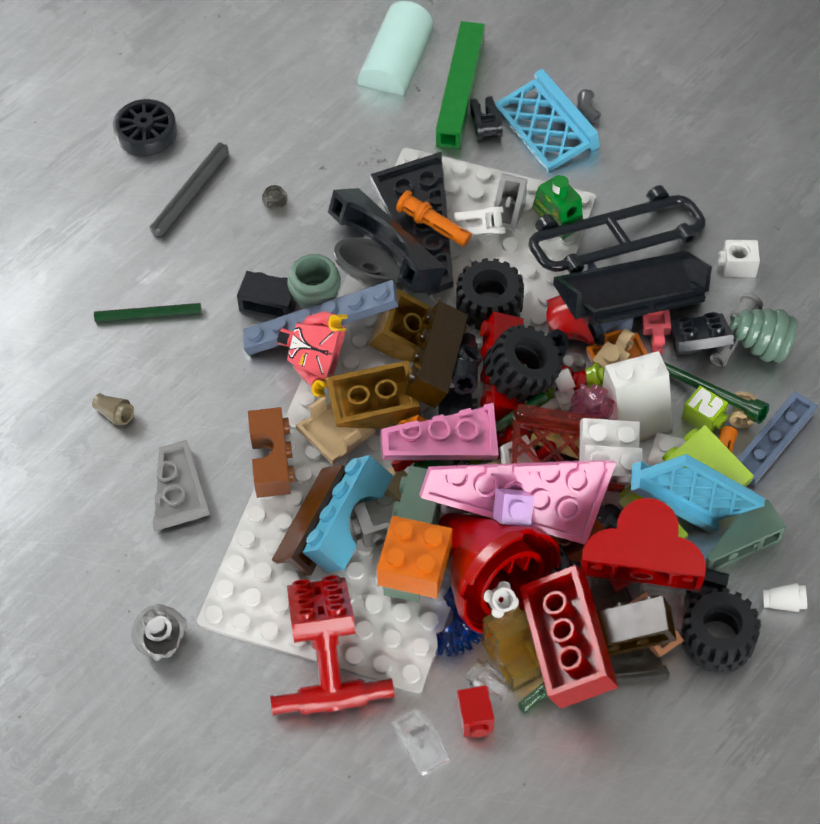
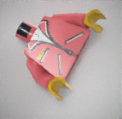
M326 311L309 315L304 321L297 323L294 332L282 328L278 334L277 344L290 347L288 361L293 364L296 372L312 388V394L316 397H328L324 393V388H328L327 381L323 379L326 380V377L335 375L347 327L341 324L342 319H348L346 314L337 315Z

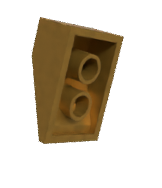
M397 289L399 307L379 313L368 345L391 358L403 361L408 360V362L414 363L411 361V357L419 346L416 339L420 330L424 327V323H422L423 315L428 308H433Z
M408 360L326 377L336 426L383 429L396 426L400 421L413 416H421L419 401L405 394L408 385L405 378L410 369Z

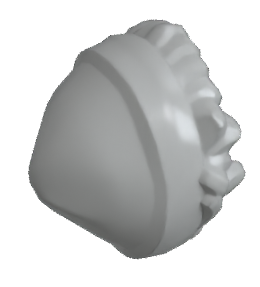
M155 604L147 607L136 617L131 631L133 644L139 652L145 656L152 657L154 661H159L162 657L169 658L177 651L186 629L187 620L178 611L166 605Z

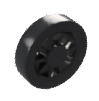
M140 99L126 104L116 113L113 120V130L117 143L125 151L136 155H150L164 150L173 142L177 133L175 116L171 108L165 103L154 99Z

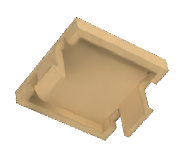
M324 396L308 406L311 417L306 421L303 419L296 424V430L332 465L375 434V429L337 427L332 404L330 402L326 405V398Z

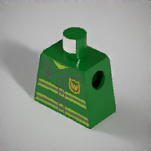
M557 175L537 188L532 209L540 217L551 214L559 225L583 219L582 198L569 185L567 177ZM570 233L559 237L562 240H564L565 238L569 237L574 233Z

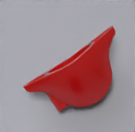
M560 295L546 300L548 306L546 319L550 332L559 329L567 335L568 340L576 339L589 345L594 344V338L585 319H574Z

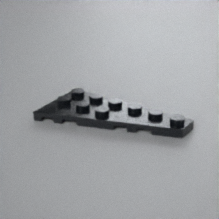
M442 151L370 174L371 182L387 214L445 267L439 290L427 292L428 295L453 288L450 239L425 223H416L414 218L407 213L396 210L400 197L405 191L409 190L412 192V196L422 202H429L433 210L448 218Z

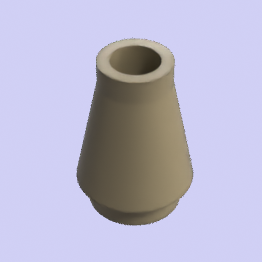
M99 393L92 401V407L115 425L128 424L134 415V407L127 399Z

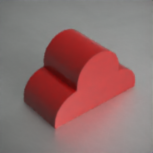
M641 498L629 503L622 510L618 518L617 529H604L589 538L582 553L581 572L585 577L700 592L705 578L706 565L700 549L691 541L678 537L679 525L673 510L660 500Z

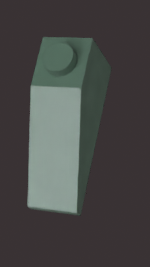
M768 499L765 500V506L739 514L707 555L705 561L706 568L717 570L782 541L786 526Z

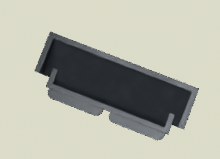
M682 251L554 277L553 285L574 319L587 317L591 325L595 326L705 302V292L709 291L712 266L692 253Z

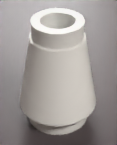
M798 583L763 590L764 608L793 612L807 609L805 585L798 586Z

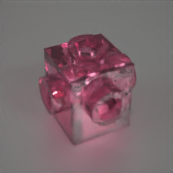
M593 383L592 387L581 384L579 390H576L571 398V406L567 414L579 423L582 418L607 420L612 415L615 400L607 395L609 390Z

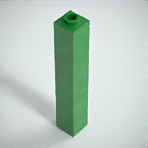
M460 22L436 126L437 147L461 149L470 108V99H472L484 44L485 24Z

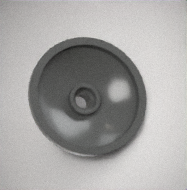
M347 238L335 245L333 251L334 260L353 279L372 286L393 280L395 284L400 283L398 280L400 273L398 264L374 240Z

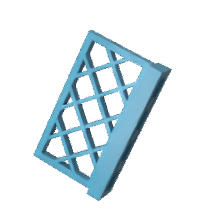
M542 68L534 73V80L497 101L495 106L498 113L549 173L585 150L589 149L593 152L600 146L598 132ZM533 89L538 92L537 99L525 98V95ZM510 103L518 104L517 112L506 111L503 107ZM523 105L535 106L534 114L522 113ZM540 106L550 107L552 109L551 115L538 114ZM519 119L532 120L530 128L519 127ZM536 121L549 122L548 129H534ZM553 123H564L566 125L565 132L552 130ZM532 136H546L544 144L533 143L531 141ZM550 137L563 138L561 146L548 145ZM567 138L578 139L581 143L576 147H565ZM546 151L559 152V157L549 163L545 158Z
M688 454L654 466H649L642 461L632 464V492L643 498H653L664 502L673 510L675 515L709 533L718 530L719 520L765 506L764 497Z

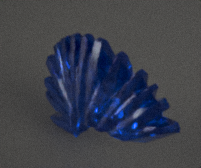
M450 585L443 598L447 606L451 607V611H454V618L446 629L436 633L439 656H442L445 650L447 657H452L453 654L457 657L459 654H465L464 647L471 651L473 649L471 642L478 645L481 641L479 638H483L484 635L472 630L460 618Z

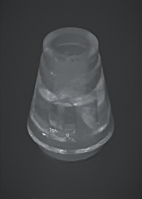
M478 658L465 676V679L470 682L469 685L472 687L487 685L489 695L498 698L500 701H502L511 688V685L507 683L487 660L483 662Z

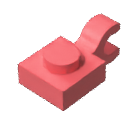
M669 310L641 316L643 335H651L652 353L659 351L660 354H663V345H665L664 335H670L671 332Z

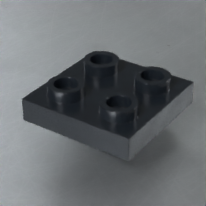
M709 312L703 316L693 318L682 316L671 321V335L676 356L701 353V349L734 345L733 333L723 313Z

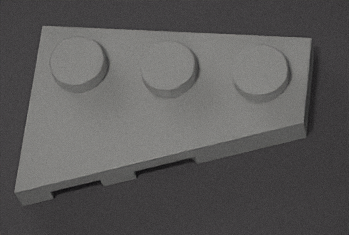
M187 440L159 447L157 493L155 494V517H153L154 531L210 515Z

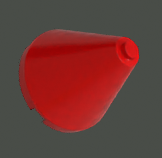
M447 513L438 522L439 526L452 528V547L446 569L460 618L472 630L483 634H489L490 631L487 628L496 626L502 631L526 618L527 614L519 586L550 575L553 566L559 569L561 557L556 541L544 530L537 527L500 524L495 519L465 513ZM505 581L510 584V589L515 593L519 604L516 609L504 612L503 617L496 618L491 613L492 608L489 603L484 601L483 594L486 590H493L498 587L499 582ZM499 597L500 603L503 602V597Z

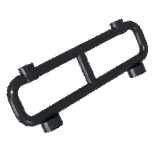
M658 185L648 191L646 195L648 202L571 223L559 225L553 215H544L535 223V228L538 232L532 234L529 238L528 246L537 262L544 269L553 272L567 270L571 274L583 271L584 265L677 239L683 245H688L695 240V234L704 229L706 220L703 213L691 199L681 195L669 196L666 189L662 185ZM675 205L684 207L695 220V224L688 225L687 223H682L674 230L630 241L617 222ZM604 224L608 226L619 242V245L579 256L572 253L561 261L550 260L539 245V242Z

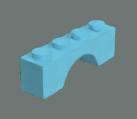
M370 455L354 458L347 464L343 479L333 489V497L330 503L320 513V521L317 527L307 537V545L302 553L327 573L344 570L357 547L349 527L350 514L358 501L369 502L382 499L393 478V475Z

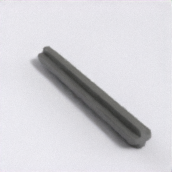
M221 142L217 143L150 225V232L153 235L160 237L169 228L229 154V147Z

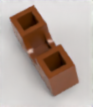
M282 407L248 411L252 449L265 448L272 451L266 457L252 459L256 497L291 494L290 483H295L294 466H288L287 459L293 458L291 441L286 442L285 435L290 434L289 418H283Z

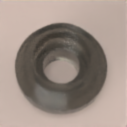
M278 185L267 187L262 194V202L269 209H280L288 201L286 191Z

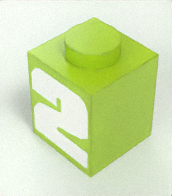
M700 385L684 404L681 419L699 430L704 425L711 432L716 428L720 430L728 419L726 414L728 402Z

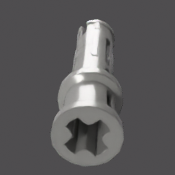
M744 293L740 298L739 307L731 313L730 321L734 314L739 315L745 309L751 312L754 309L762 310L764 306L763 301L754 294ZM734 339V345L716 347L710 356L711 362L716 366L724 367L739 341Z

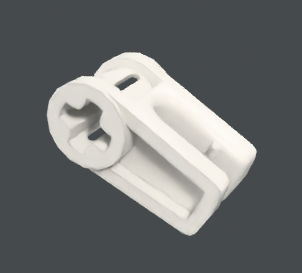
M489 207L454 213L455 221L482 220L483 223L480 226L463 228L471 232L472 236L506 233L505 228L502 227L501 213L504 212L503 207ZM491 215L494 217V227H492Z

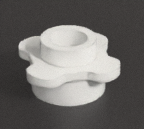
M505 581L499 582L498 587L493 590H486L483 594L484 601L489 603L492 608L491 613L496 618L503 617L504 612L516 609L519 604L515 593L510 589V584ZM499 597H503V602H499Z

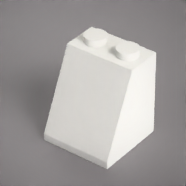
M659 351L605 366L600 403L608 420L640 422L639 442L655 438L657 432L669 434L673 431L669 372Z

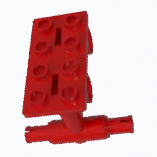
M329 575L323 577L321 581L310 582V580L301 579L294 581L292 585H288L287 593L294 643L311 641L312 648L316 651L320 685L300 687V689H297L298 693L270 696L272 715L297 711L304 715L324 711L333 712L344 708L362 707L368 704L367 701L395 698L392 678L365 682L361 679L341 681L337 653L339 636L356 634L354 614L346 578H340L338 575Z

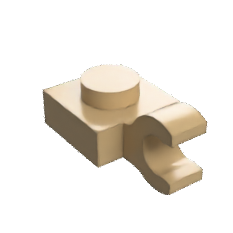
M624 329L615 345L607 341L593 358L592 365L593 363H600L602 367H605L606 365L630 359L631 354L627 351L634 344V341L631 339L635 334Z

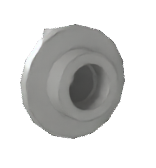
M566 352L561 366L571 367L573 372L585 371L586 360L578 353Z

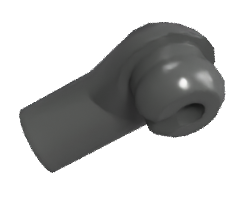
M583 89L577 95V109L592 123H596L601 113L592 107V98H595V95L591 90Z

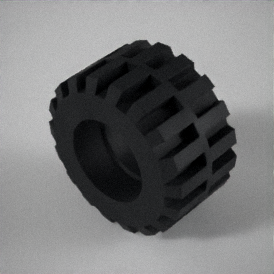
M484 258L482 262L477 260L471 262V267L465 266L463 273H459L458 282H456V308L468 315L467 325H475V329L480 330L483 321H487L494 311L520 317V312L523 309L524 283L522 275L518 274V269L515 266L510 268V263L506 261L501 263L496 258L493 261H488V258ZM484 292H495L498 293L500 296L495 298H486L479 294Z
M524 324L517 325V327L511 326L505 330L488 350L487 357L484 360V365L487 366L485 369L486 376H490L489 382L492 386L495 385L498 388L496 391L500 394L503 392L506 394V398L510 400L516 398L517 402H524L525 399L528 402L542 392L545 393L559 377L562 366H560L562 357L558 355L560 350L558 346L553 345L554 341L551 337L547 338L544 335L545 332L542 330L536 331L533 326L529 325L526 328Z
M712 588L709 594L705 591L699 593L698 598H693L689 603V607L686 608L680 634H682L681 637L684 640L681 644L686 646L685 653L688 657L693 655V662L697 665L700 663L705 664L704 669L709 671L711 667H716L717 672H724L725 667L732 671L737 668L738 664L743 666L747 662L748 657L752 656L760 635L761 620L757 619L759 615L757 609H751L752 602L748 598L746 600L741 599V593L736 591L735 595L729 593L730 589L723 588L722 592H718L717 588ZM712 621L726 623L734 630L736 636L729 639L717 638L711 635L704 625Z

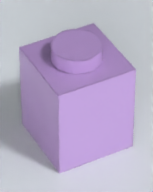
M496 488L493 518L500 524L531 526L534 496L525 490Z

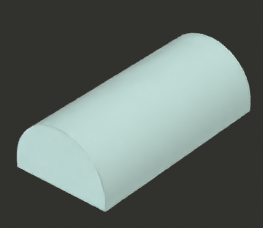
M400 1L391 5L358 76L357 85L404 96L433 30L432 17L423 7L409 1Z

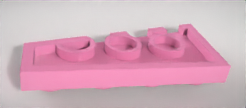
M494 403L485 404L482 408L471 410V408L460 410L459 413L448 416H434L431 420L413 421L383 428L380 433L382 460H497L499 455Z

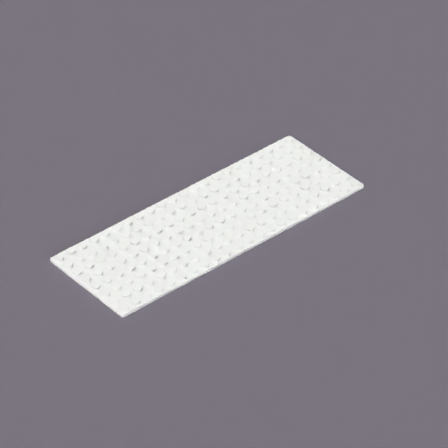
M403 148L395 166L432 155V153ZM442 156L447 217L458 226L466 228L468 226L482 225L483 222L480 219L466 220V222L455 221L454 213L494 207L501 173L527 179L525 207L515 231L505 228L506 233L475 235L471 237L469 243L464 248L450 239L453 288L428 295L427 292L411 293L400 282L395 284L397 289L432 308L440 300L457 309L456 282H458L459 273H463L465 266L471 267V262L476 260L482 262L484 258H488V261H493L496 258L501 263L506 261L510 263V268L515 266L518 269V274H521L523 277V309L520 312L519 318L524 319V326L526 328L529 325L533 326L536 331L542 330L545 332L544 335L547 336L549 329L546 319L548 308L546 300L560 295L553 285L554 277L566 275L569 272L567 270L553 272L544 269L537 262L528 246L529 238L532 234L538 232L535 228V223L541 218L532 209L537 188L546 181ZM574 189L582 198L583 219L589 218L596 201V195L591 192ZM380 200L379 203H378V206H379L383 211L386 212V210H385V208H384V206H383V204H382V202H381V200ZM585 230L575 232L564 240L560 237L539 242V245L550 260L561 261L569 254L574 253L577 255ZM347 274L337 298L372 287V285L363 284ZM484 292L479 294L486 298H495L500 296L498 293L495 292ZM379 313L343 325L347 327L334 376L403 361L391 358L368 345ZM466 324L465 333L469 332L476 336V343L480 352L483 346V337L480 336V330L475 329V325L469 326ZM483 361L478 366V387L472 394V398H478V408H482L480 406V398L483 393V383L480 382V374L483 369ZM409 362L410 368L413 366L414 363ZM302 378L286 414V417L289 418L290 434L285 435L286 442L291 441L293 458L287 460L288 466H294L295 483H290L291 494L257 498L254 488L197 618V624L202 629L317 663L316 651L312 648L311 641L294 643L287 586L301 579L314 582L321 581L323 577L329 575H338L340 578L345 577L354 614L356 634L339 636L337 653L340 671L373 681L392 678L393 687L416 694L421 693L454 603L447 569H445L437 599L420 595L418 603L384 596V588L378 586L377 566L383 546L365 548L360 534H354L350 520L351 536L357 547L344 570L327 573L317 565L311 576H304L290 563L276 564L272 561L276 550L322 468L341 464L346 467L352 459L368 455L374 458L386 470L393 468L391 462L394 460H382L380 435L382 429H375V434L334 465L296 430V424L303 419L306 421L311 417L308 406L320 397L312 394V388ZM451 380L450 388L454 387V384L452 383V380ZM325 387L324 393L328 396L326 398L327 405L331 402L329 390ZM419 401L421 417L431 420L432 417L438 416V406L434 409ZM461 460L457 466L463 465L466 461ZM483 460L478 465H485L495 460ZM410 466L404 469L407 473L409 471ZM383 495L382 499L364 502L373 526L391 522L395 504L392 498ZM353 509L351 511L350 518L354 517ZM465 513V514H470V515H475V516L484 517L483 515H479V514H476V513Z

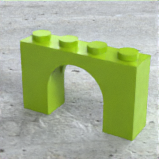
M706 425L700 430L696 427L684 437L685 443L678 449L675 446L672 447L662 457L665 462L688 454L744 487L751 483L754 477ZM629 485L620 493L619 497L621 500L618 501V507L623 510L629 503L643 497L632 492L631 485ZM679 525L678 537L687 539L688 533Z

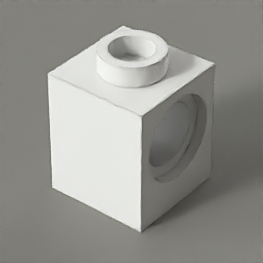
M758 240L725 241L724 250L719 251L718 263L719 266L723 267L724 277H756L760 263Z

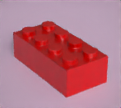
M574 565L519 586L548 697L561 709L618 688L588 580L578 567Z

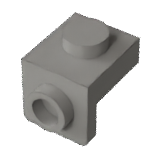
M365 503L356 504L353 507L354 517L350 518L354 534H360L365 548L383 546L390 522L373 526Z

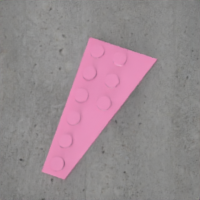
M614 460L433 466L428 467L419 495L423 499L493 518L496 488L525 490L534 496L531 519L532 527L540 528L549 535L585 545L596 520L616 462Z

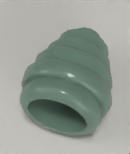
M309 254L300 257L294 262L288 274L287 286L294 300L305 309L335 299L340 289L341 276L335 264L328 257L320 254Z
M766 308L763 311L754 309L752 312L745 309L739 315L734 314L730 323V329L733 330L735 340L741 341L743 347L749 348L751 354L759 356L762 361H774L775 363L784 361L788 356L798 328V321L795 317L789 316L782 309L774 311L771 308Z

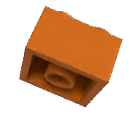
M392 515L377 566L378 586L437 599L452 547V528Z

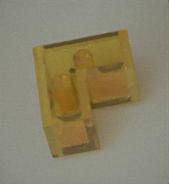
M519 607L504 612L501 618H496L492 614L483 618L482 645L512 692L543 677L536 649L530 641V626L526 611L524 609L520 610Z

